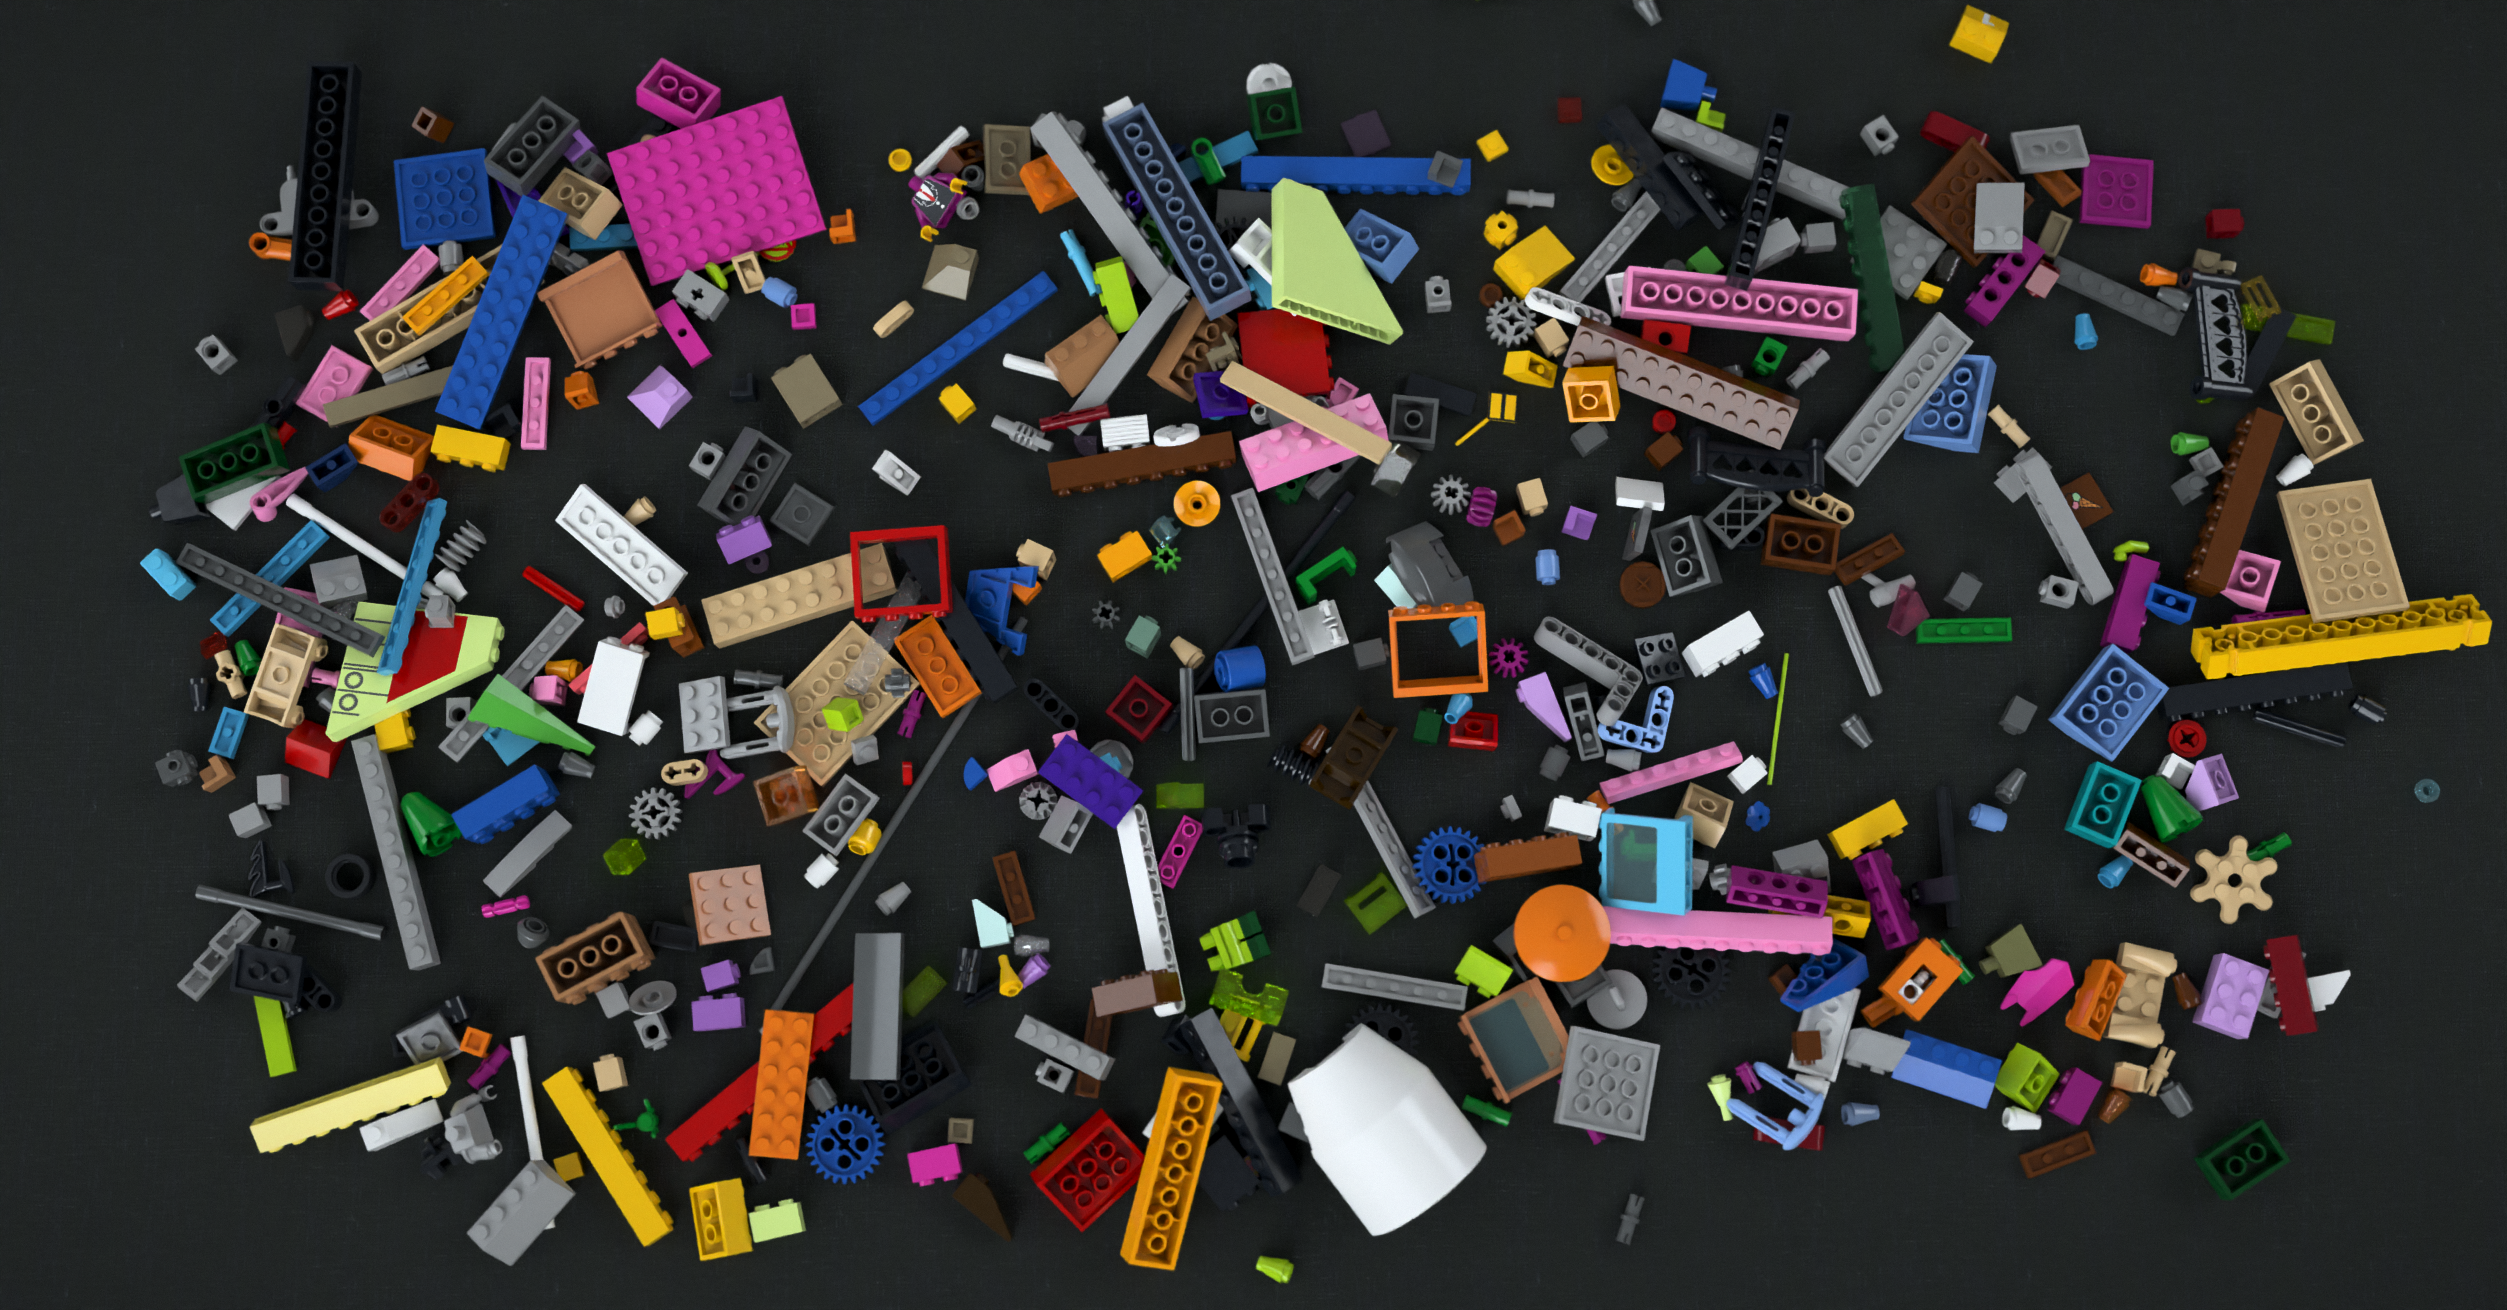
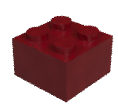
M1134 675L1105 712L1110 719L1144 745L1169 711L1173 709V706L1167 699Z

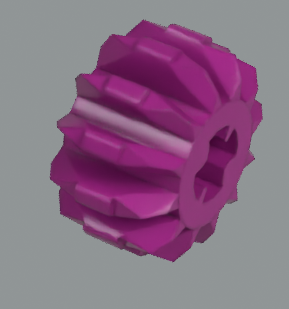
M1478 486L1473 490L1466 515L1468 523L1479 527H1486L1490 524L1496 506V491Z
M1511 638L1509 645H1507L1505 639H1501V646L1496 643L1493 645V649L1496 652H1489V657L1494 658V660L1489 662V665H1497L1494 670L1495 674L1503 670V678L1507 677L1508 672H1510L1512 678H1515L1517 676L1516 670L1523 673L1525 669L1522 665H1527L1529 662L1527 659L1522 658L1528 654V651H1520L1523 646L1521 642L1514 646V638ZM1504 654H1506L1507 656L1508 654L1513 655V663H1511L1510 660L1508 663L1505 662Z

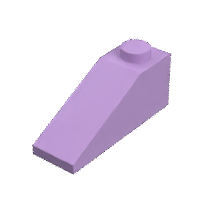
M1546 672L1520 681L1517 685L1518 689H1516L1520 703L1524 702L1526 708L1564 742L1570 741L1572 737Z

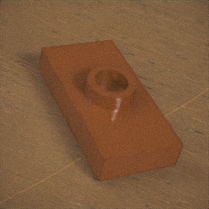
M2062 170L2033 173V177L2062 207L2081 196L2082 191Z

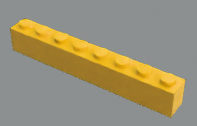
M565 1067L542 1084L644 1247L650 1246L674 1230L671 1225L673 1220L667 1211L663 1212L658 1205L660 1199L653 1190L650 1191L645 1183L648 1181L641 1170L637 1171L634 1167L633 1162L635 1160L629 1150L626 1149L624 1151L620 1144L622 1139L615 1129L611 1130L607 1124L609 1118L603 1109L599 1110L594 1103L597 1100L590 1089H585L582 1084L584 1078L578 1069Z

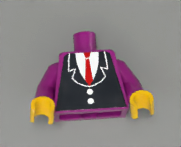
M937 173L935 176L928 175L924 181L916 175L910 180L909 187L916 191L912 204L915 206V212L922 227L920 235L923 239L932 242L931 235L939 234V231L934 229V227L945 228L956 211L958 202L967 193V191L961 188L963 184L967 185V181L961 180L953 173Z

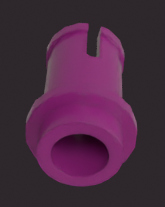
M1748 1061L1735 1067L1737 1071L1735 1074L1740 1076L1748 1094H1751L1755 1091L1750 1082L1753 1083L1756 1090L1762 1088V1085L1752 1070L1753 1065H1749Z

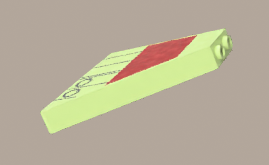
M358 602L354 622L383 635L385 638L373 658L347 646L326 735L331 741L338 742L399 712H403L493 670L494 663L499 660V641L503 640L505 632L499 619L455 613L454 628H430L429 619L425 616V609L416 608L414 614L415 622L410 628L408 634L409 642L401 658L402 666L397 673L383 676L377 673V669L396 606Z

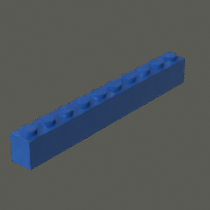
M1241 156V190L1254 192L1269 190L1272 193V188L1280 180L1286 178L1306 186H1311L1323 191V193L1337 191L1340 194H1348L1351 191H1360L1362 194H1372L1374 191H1382L1384 194L1406 192L1409 195H1416L1419 192H1429L1431 195H1440L1442 192H1451L1453 195H1463L1469 193L1471 159H1460L1463 161L1462 168L1454 187L1450 188L1427 179L1428 171L1434 158Z

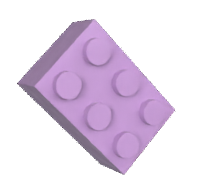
M2225 953L2214 955L2201 993L2202 997L2200 999L2202 1004L2197 1006L2192 1022L2236 1039L2248 1038L2269 970Z

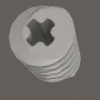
M466 520L469 528L459 527L462 535L453 534L456 542L447 540L449 549L441 547L440 550L443 555L435 554L450 569L458 572L461 570L458 563L467 564L464 556L473 558L474 555L471 549L480 550L477 542L487 543L484 534L468 520Z

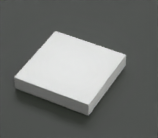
M1616 477V505L1634 508L1646 506L1652 508V510L1663 511L1665 504L1663 483Z

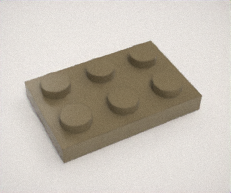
M985 124L983 127L985 193L1030 195L1019 176L1023 165L1031 162L1030 127Z

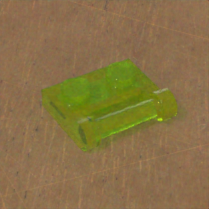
M1382 872L1377 874L1375 880L1353 897L1349 896L1344 900L1345 904L1369 935L1407 907L1406 902ZM1383 886L1386 892L1361 911L1357 905Z

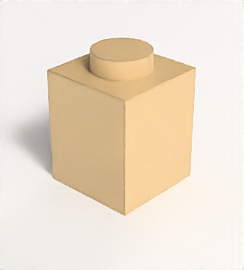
M1555 318L1534 330L1533 337L1547 358L1552 355L1557 357L1567 350L1569 338Z
M1537 478L1517 484L1516 492L1523 515L1530 514L1532 517L1544 513L1543 510L1547 508L1548 502L1541 479Z
M614 1054L599 1057L600 1061L593 1063L599 1091L606 1092L628 1086L622 1057H614Z

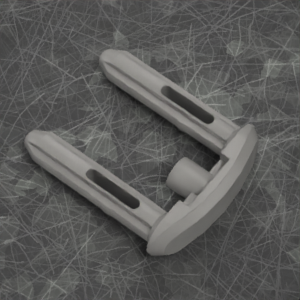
M777 685L773 690L727 698L728 712L774 704L777 706V713L768 714L766 722L769 728L779 727V731H777V737L730 745L731 747L723 748L720 751L721 757L733 759L781 750L783 753L789 751L794 740V714L789 695L784 688ZM764 698L763 700H760V701H754V702H749V703H748L749 700ZM769 744L767 747L752 749L754 746Z

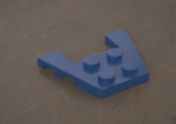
M1039 566L970 571L965 602L984 632H989L996 637V641L1011 648L1014 654L1018 656L1023 655L1027 634L1006 628L1013 583L1029 588L1035 587Z

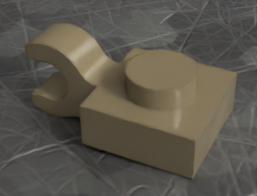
M2197 249L2192 268H2197L2200 272L2220 273L2231 276L2232 272H2235L2237 263L2233 261H2219L2221 254Z

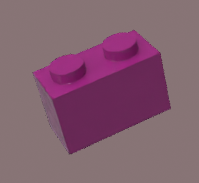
M2070 1068L2069 1071L2065 1070L2059 1080L2062 1084L2058 1091H2054L2048 1100L2050 1104L2048 1111L2072 1125H2080L2102 1082L2078 1068Z

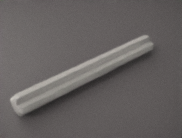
M1832 587L1828 591L1868 693L1870 696L1879 695L1883 690L1842 587Z

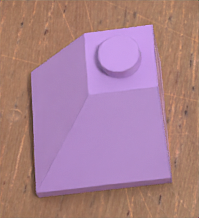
M661 365L627 396L659 429L693 398L688 390Z
M2222 754L2197 761L2185 790L2186 800L2195 809L2202 811L2239 798Z

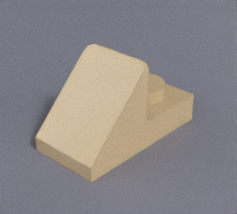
M750 251L731 257L745 294L762 289L766 280L760 268L756 252Z

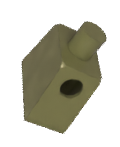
M2022 924L2011 927L1988 944L1985 950L1989 957L1979 961V966L1985 975L1996 970L2000 977L2013 975L2043 965Z

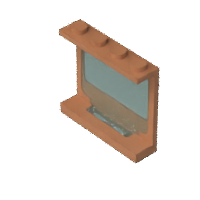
M1537 976L1459 1016L1461 1022L1458 1023V1026L1463 1035L1468 1034L1472 1043L1469 1044L1473 1055L1475 1057L1479 1056L1483 1062L1480 1068L1486 1079L1491 1078L1495 1086L1491 1089L1498 1101L1502 1099L1503 1103H1508L1510 1099L1563 1072L1569 1036Z

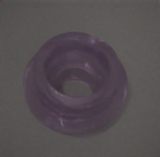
M759 551L746 557L745 564L750 572L759 574L768 568L769 558L763 551ZM755 558L761 559L759 565H753Z

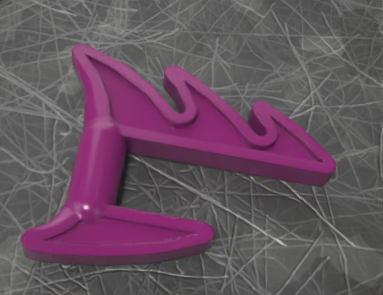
M717 749L710 750L705 763L708 768L707 777L701 782L686 784L684 797L687 799L691 798L717 770L726 779L714 790L713 793L715 795H720L737 785L745 778V774L734 773L718 756ZM696 766L695 776H696V773H697L698 771H700V768H698L697 766Z

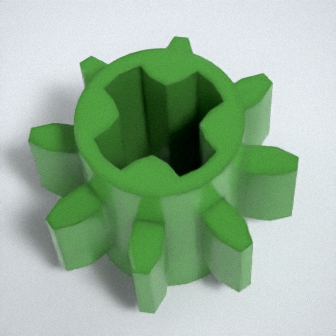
M1168 544L1163 549L1156 547L1158 554L1157 556H1152L1153 561H1158L1155 569L1162 568L1165 574L1171 568L1176 571L1175 562H1181L1180 557H1175L1178 549L1174 548L1171 550ZM1165 555L1170 557L1168 563L1163 562Z

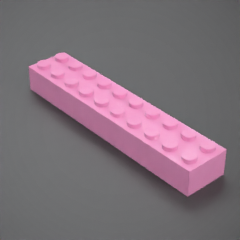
M1628 266L1624 272L1621 318L1849 341L1856 334L1858 289L1752 279L1749 288L1745 291L1724 285L1726 279L1724 275Z

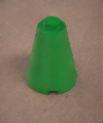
M2154 774L2142 781L2144 785L2141 787V791L2158 838L2162 843L2178 838L2176 835L2182 832L2184 834L2189 832L2203 821L2201 813L2162 776L2156 777Z
M410 792L402 798L400 808L420 851L425 856L426 854L437 856L453 846L451 841L455 837L457 839L461 837L462 833L452 815L421 793Z

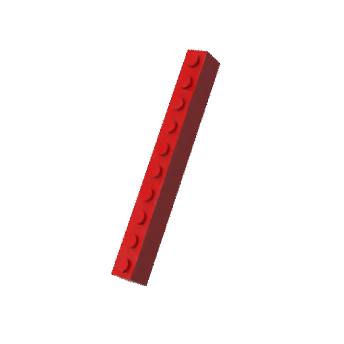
M854 983L814 1015L808 1066L817 1059L815 1057L817 1053L821 1050L824 1052L829 1050L835 1044L834 1039L840 1034L845 1036L852 1031ZM759 1061L665 1138L683 1162L689 1160L693 1162L703 1154L702 1149L705 1146L716 1144L722 1138V1132L727 1128L729 1130L734 1129L741 1123L739 1118L746 1112L748 1115L754 1112Z

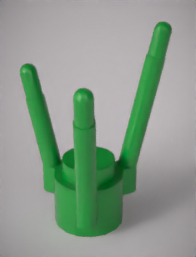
M644 1099L647 1112L640 1114L637 1122L614 1125V1129L638 1127L644 1132L651 1131V1137L656 1138L657 1133H659L657 1128L659 1119L654 1114L655 1109L651 1106L649 1100Z

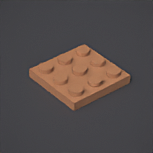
M760 865L689 874L699 945L771 935Z

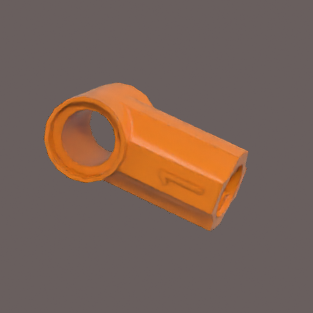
M255 233L250 237L249 246L260 258L290 261L292 240L270 237L264 233ZM267 242L266 247L259 250V245Z

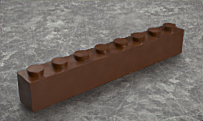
M1227 431L1200 436L1198 439L1182 445L1158 446L1154 444L1047 464L1053 495L1067 497L1076 491L1090 493L1099 487L1113 489L1121 483L1135 485L1139 484L1141 480L1149 478L1150 481H1158L1166 475L1173 474V477H1180L1186 475V472L1194 470L1196 473H1203L1209 471L1211 467L1218 466L1219 469L1232 467V464L1236 463L1232 433Z

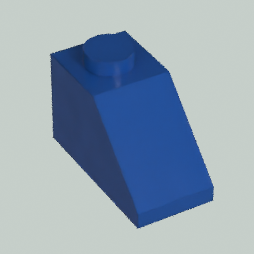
M2151 582L2144 605L2157 617L2182 625L2191 619L2197 598Z

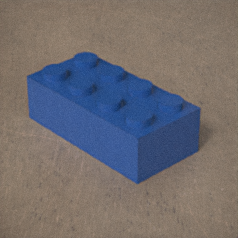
M533 765L451 815L466 840L477 844H485L494 838L493 835L500 830L504 832L511 829L515 825V821L520 818L527 819L535 814L534 810L541 806L547 807L556 801L555 798L561 794L548 772L537 765Z

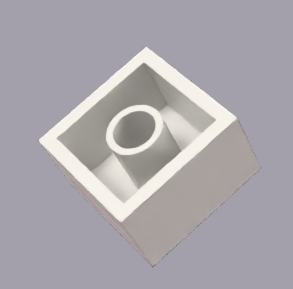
M1559 796V798H1554L1550 803L1544 831L1555 834L1569 832V836L1577 835L1578 839L1591 842L1596 837L1602 809L1596 808L1597 804L1583 801L1582 804L1573 802L1571 797Z

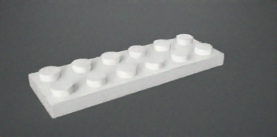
M581 484L555 520L653 606L669 599L688 574L586 484Z

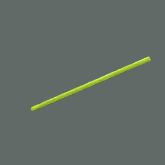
M1784 653L1767 785H1772L1789 658L1788 653Z

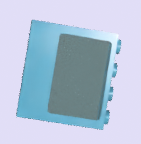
M1609 808L1603 812L1599 820V827L1602 829V838L1599 842V851L1602 852V861L1599 865V874L1602 875L1599 897L1602 898V906L1685 916L1692 909L1693 816L1683 815L1678 820L1616 814L1615 808Z

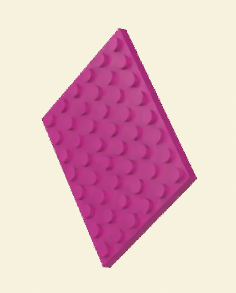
M782 96L607 153L651 286L680 278L687 269L693 273L705 270L704 265L709 262L720 265L732 261L731 257L750 251L757 253L827 230Z

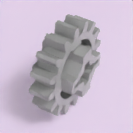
M1505 297L1503 304L1496 301L1494 305L1496 309H1489L1491 316L1486 318V322L1490 323L1487 326V331H1493L1491 339L1497 337L1499 339L1498 345H1501L1504 341L1507 348L1510 347L1511 343L1519 347L1520 340L1526 344L1528 341L1527 336H1533L1534 331L1532 329L1536 328L1537 323L1532 320L1535 319L1536 314H1530L1531 308L1528 306L1524 307L1525 300L1517 303L1516 297H1513L1512 301L1508 302V299ZM1508 309L1505 314H1499L1503 310ZM1509 319H1513V326L1509 325ZM1517 331H1523L1521 334L1514 336Z
M651 788V794L643 790L642 798L635 797V800L638 802L637 805H630V808L635 810V812L629 814V817L636 820L631 824L632 827H639L637 833L640 835L646 832L645 837L651 839L654 834L655 839L660 840L662 833L669 837L668 830L676 831L677 828L674 826V823H681L682 821L677 818V814L683 813L681 809L676 808L680 802L678 800L672 801L674 794L670 792L666 795V790L662 788L659 793L655 788ZM660 799H664L670 807H663ZM648 802V805L644 809H642L645 803ZM655 809L663 812L656 815V818L650 816L651 813H655ZM667 818H670L667 824L663 826V823L667 820ZM642 820H648L652 829L647 828Z

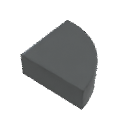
M767 947L756 955L750 966V975L775 971L772 947Z

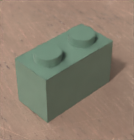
M1139 615L1125 639L1127 648L1148 659L1161 637L1160 627L1157 625L1158 621L1147 615L1145 618Z

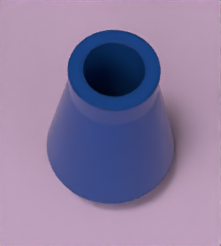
M1765 662L1748 671L1750 680L1761 691L1765 699L1778 694L1770 666L1767 667Z

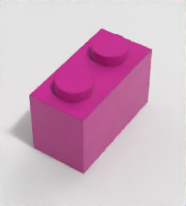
M950 1144L907 1154L913 1183L919 1182L920 1187L934 1184V1179L943 1177L944 1181L957 1179V1173L963 1172L958 1144Z

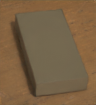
M2051 210L2036 242V245L2046 251L2042 255L2043 258L2052 262L2056 259L2073 219Z
M1273 1032L1258 1078L1281 1086L1296 1039Z

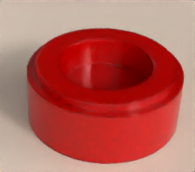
M1668 410L1658 411L1652 419V427L1659 434L1670 433L1676 425L1674 414Z
M911 761L902 762L903 785L913 784Z

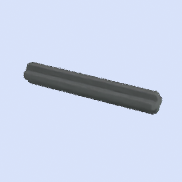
M1186 667L1180 669L1182 759L1184 761H1193L1196 759L1193 668Z

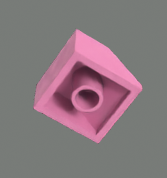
M2239 550L2226 589L2220 593L2242 607L2265 613L2281 561Z

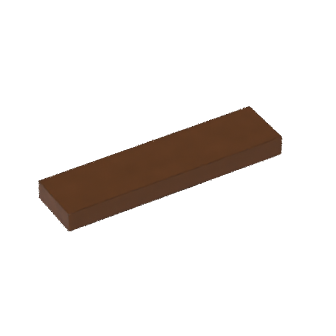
M1093 999L1090 1002L1083 1043L1106 1054L1113 1015L1097 1017ZM1079 1070L1075 1095L1099 1099L1102 1080H1098Z

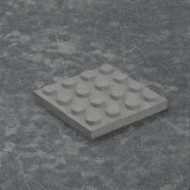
M1571 1026L1554 1123L1644 1141L1660 1045Z

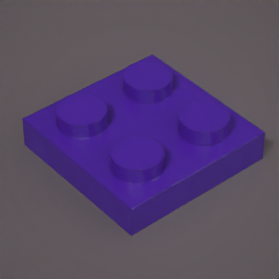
M1225 371L1194 373L1193 381L1202 418L1245 415L1248 413L1246 396L1220 382V377Z

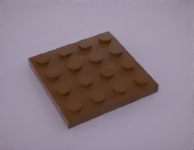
M1970 136L1910 204L1972 267H1977L1988 254L1974 253L1977 183L2018 182L1973 136ZM2024 190L2025 211L2034 199Z

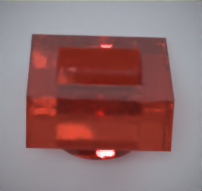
M1581 97L1558 98V123L1581 122Z
M221 631L200 641L201 654L206 660L227 649L226 636Z

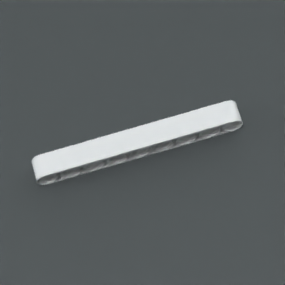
M1136 804L1129 809L1117 825L1146 971L1167 969L1168 973L1178 972L1183 1001L1154 1007L1159 1017H1165L1183 1012L1185 1010V998L1147 814L1141 804Z

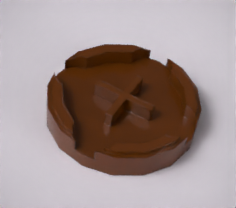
M1641 561L1633 563L1625 569L1620 577L1619 589L1622 597L1628 604L1643 609L1652 607L1661 600L1665 594L1666 582L1663 572L1656 565Z

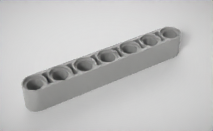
M2035 452L2016 463L2015 471L2074 581L2079 582L2078 588L2084 599L2090 605H2094L2113 594V587L2043 457Z

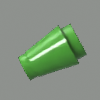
M2179 432L2177 435H2173L2171 439V449L2173 453H2178V455L2207 450L2209 446L2207 436Z

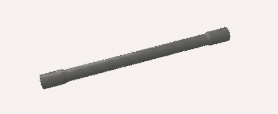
M199 885L195 894L197 899L229 904L347 931L381 941L386 932V927L357 922L256 899L205 885Z

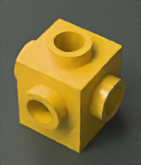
M1501 211L1498 215H1491L1485 222V238L1499 250L1505 245L1509 246L1517 238V221L1512 215H1506Z

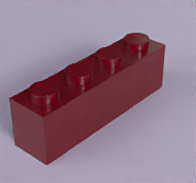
M2299 935L2268 939L2267 945H2263L2266 960L2271 959L2272 969L2268 970L2271 983H2276L2278 992L2274 993L2276 1007H2281L2283 1017H2279L2281 1031H2286L2287 1036L2319 1031Z

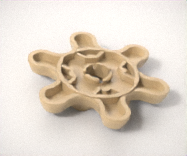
M2240 835L2232 837L2229 842V851L2224 856H2215L2207 849H2201L2195 855L2196 863L2206 870L2207 878L2203 883L2193 886L2190 895L2196 902H2204L2210 898L2218 900L2221 904L2220 918L2226 924H2233L2237 921L2239 908L2243 904L2251 903L2262 911L2270 909L2273 905L2272 897L2262 890L2261 881L2264 877L2272 875L2277 871V862L2269 857L2263 858L2260 861L2250 860L2247 856L2248 842L2246 838ZM2230 875H2240L2242 881L2238 886L2232 887L2229 885L2228 878Z

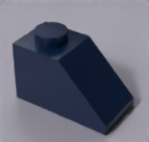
M344 443L308 465L305 469L316 486L325 493L345 481L359 462L347 443Z

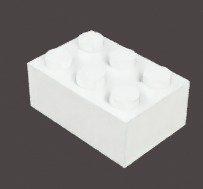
M1747 611L1688 645L1682 652V655L1695 677L1701 674L1706 677L1715 672L1720 667V663H1723L1725 666L1734 661L1740 655L1739 652L1743 651L1746 654L1755 649L1760 644L1759 639L1764 634L1751 612Z

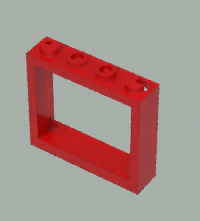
M946 526L850 532L855 618L862 619V623L876 622V618H885V621L900 620L899 616H909V619H923L925 614H932L933 618H941L946 616V613L953 612L949 539ZM938 538L941 604L875 609L863 608L860 544Z

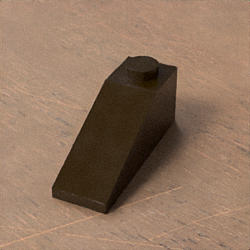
M980 1172L976 1175L970 1173L952 1197L1003 1239L1010 1242L1013 1239L1012 1233L992 1188L987 1185L989 1180Z

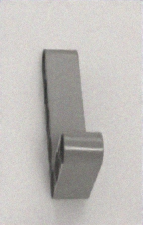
M1545 617L1534 634L1535 642L1610 689L1609 694L1597 712V718L1602 724L1613 726L1642 682V673L1634 666L1558 619Z

